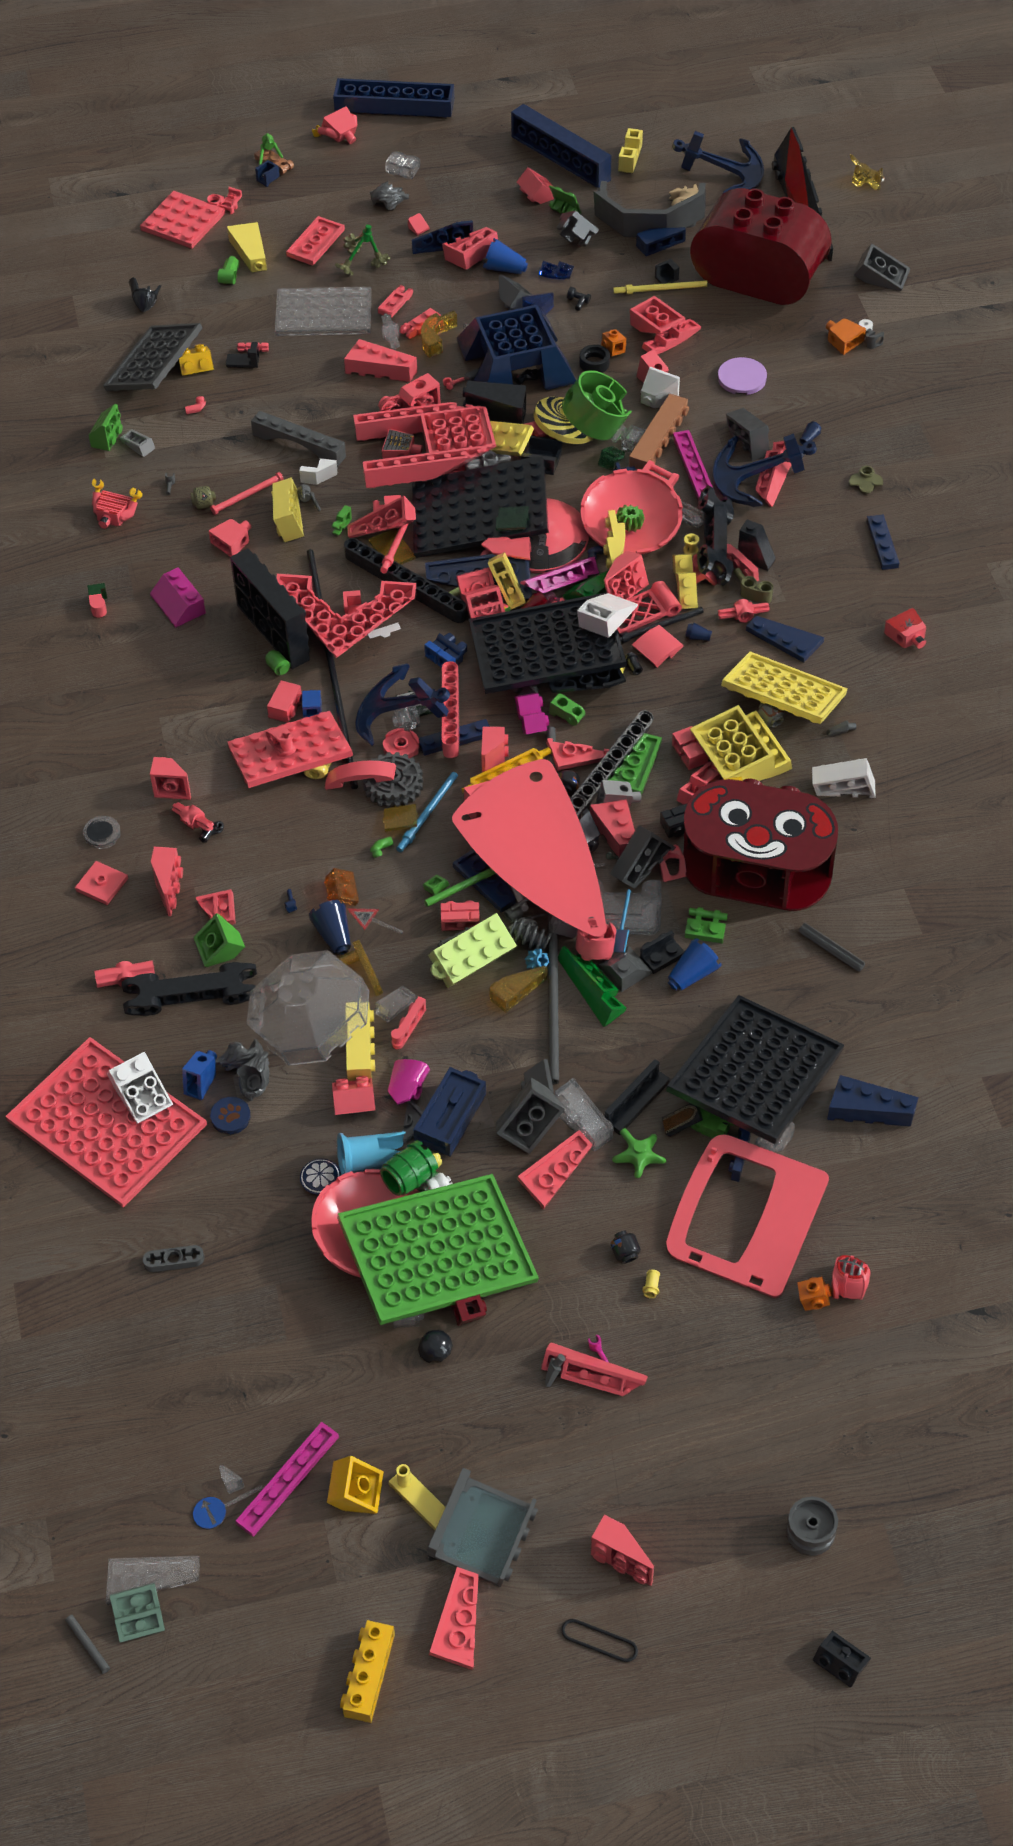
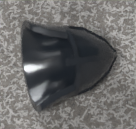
M134 277L129 280L135 305L142 312L150 310L155 305L162 285H159L156 290L152 291L150 286L147 289L139 288Z

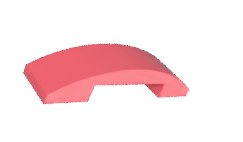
M357 761L338 766L327 773L325 789L342 788L344 782L374 778L376 782L394 780L396 765L395 763L384 761Z

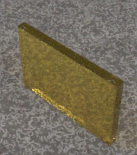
M395 528L369 539V543L376 551L386 556L398 531ZM403 538L393 557L394 561L400 565L416 559V556H414V553Z

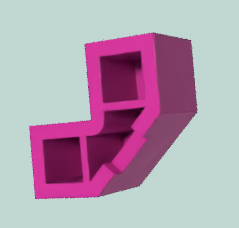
M538 693L515 696L517 714L522 721L523 733L531 734L547 731L549 719L541 711V707H543L542 697Z

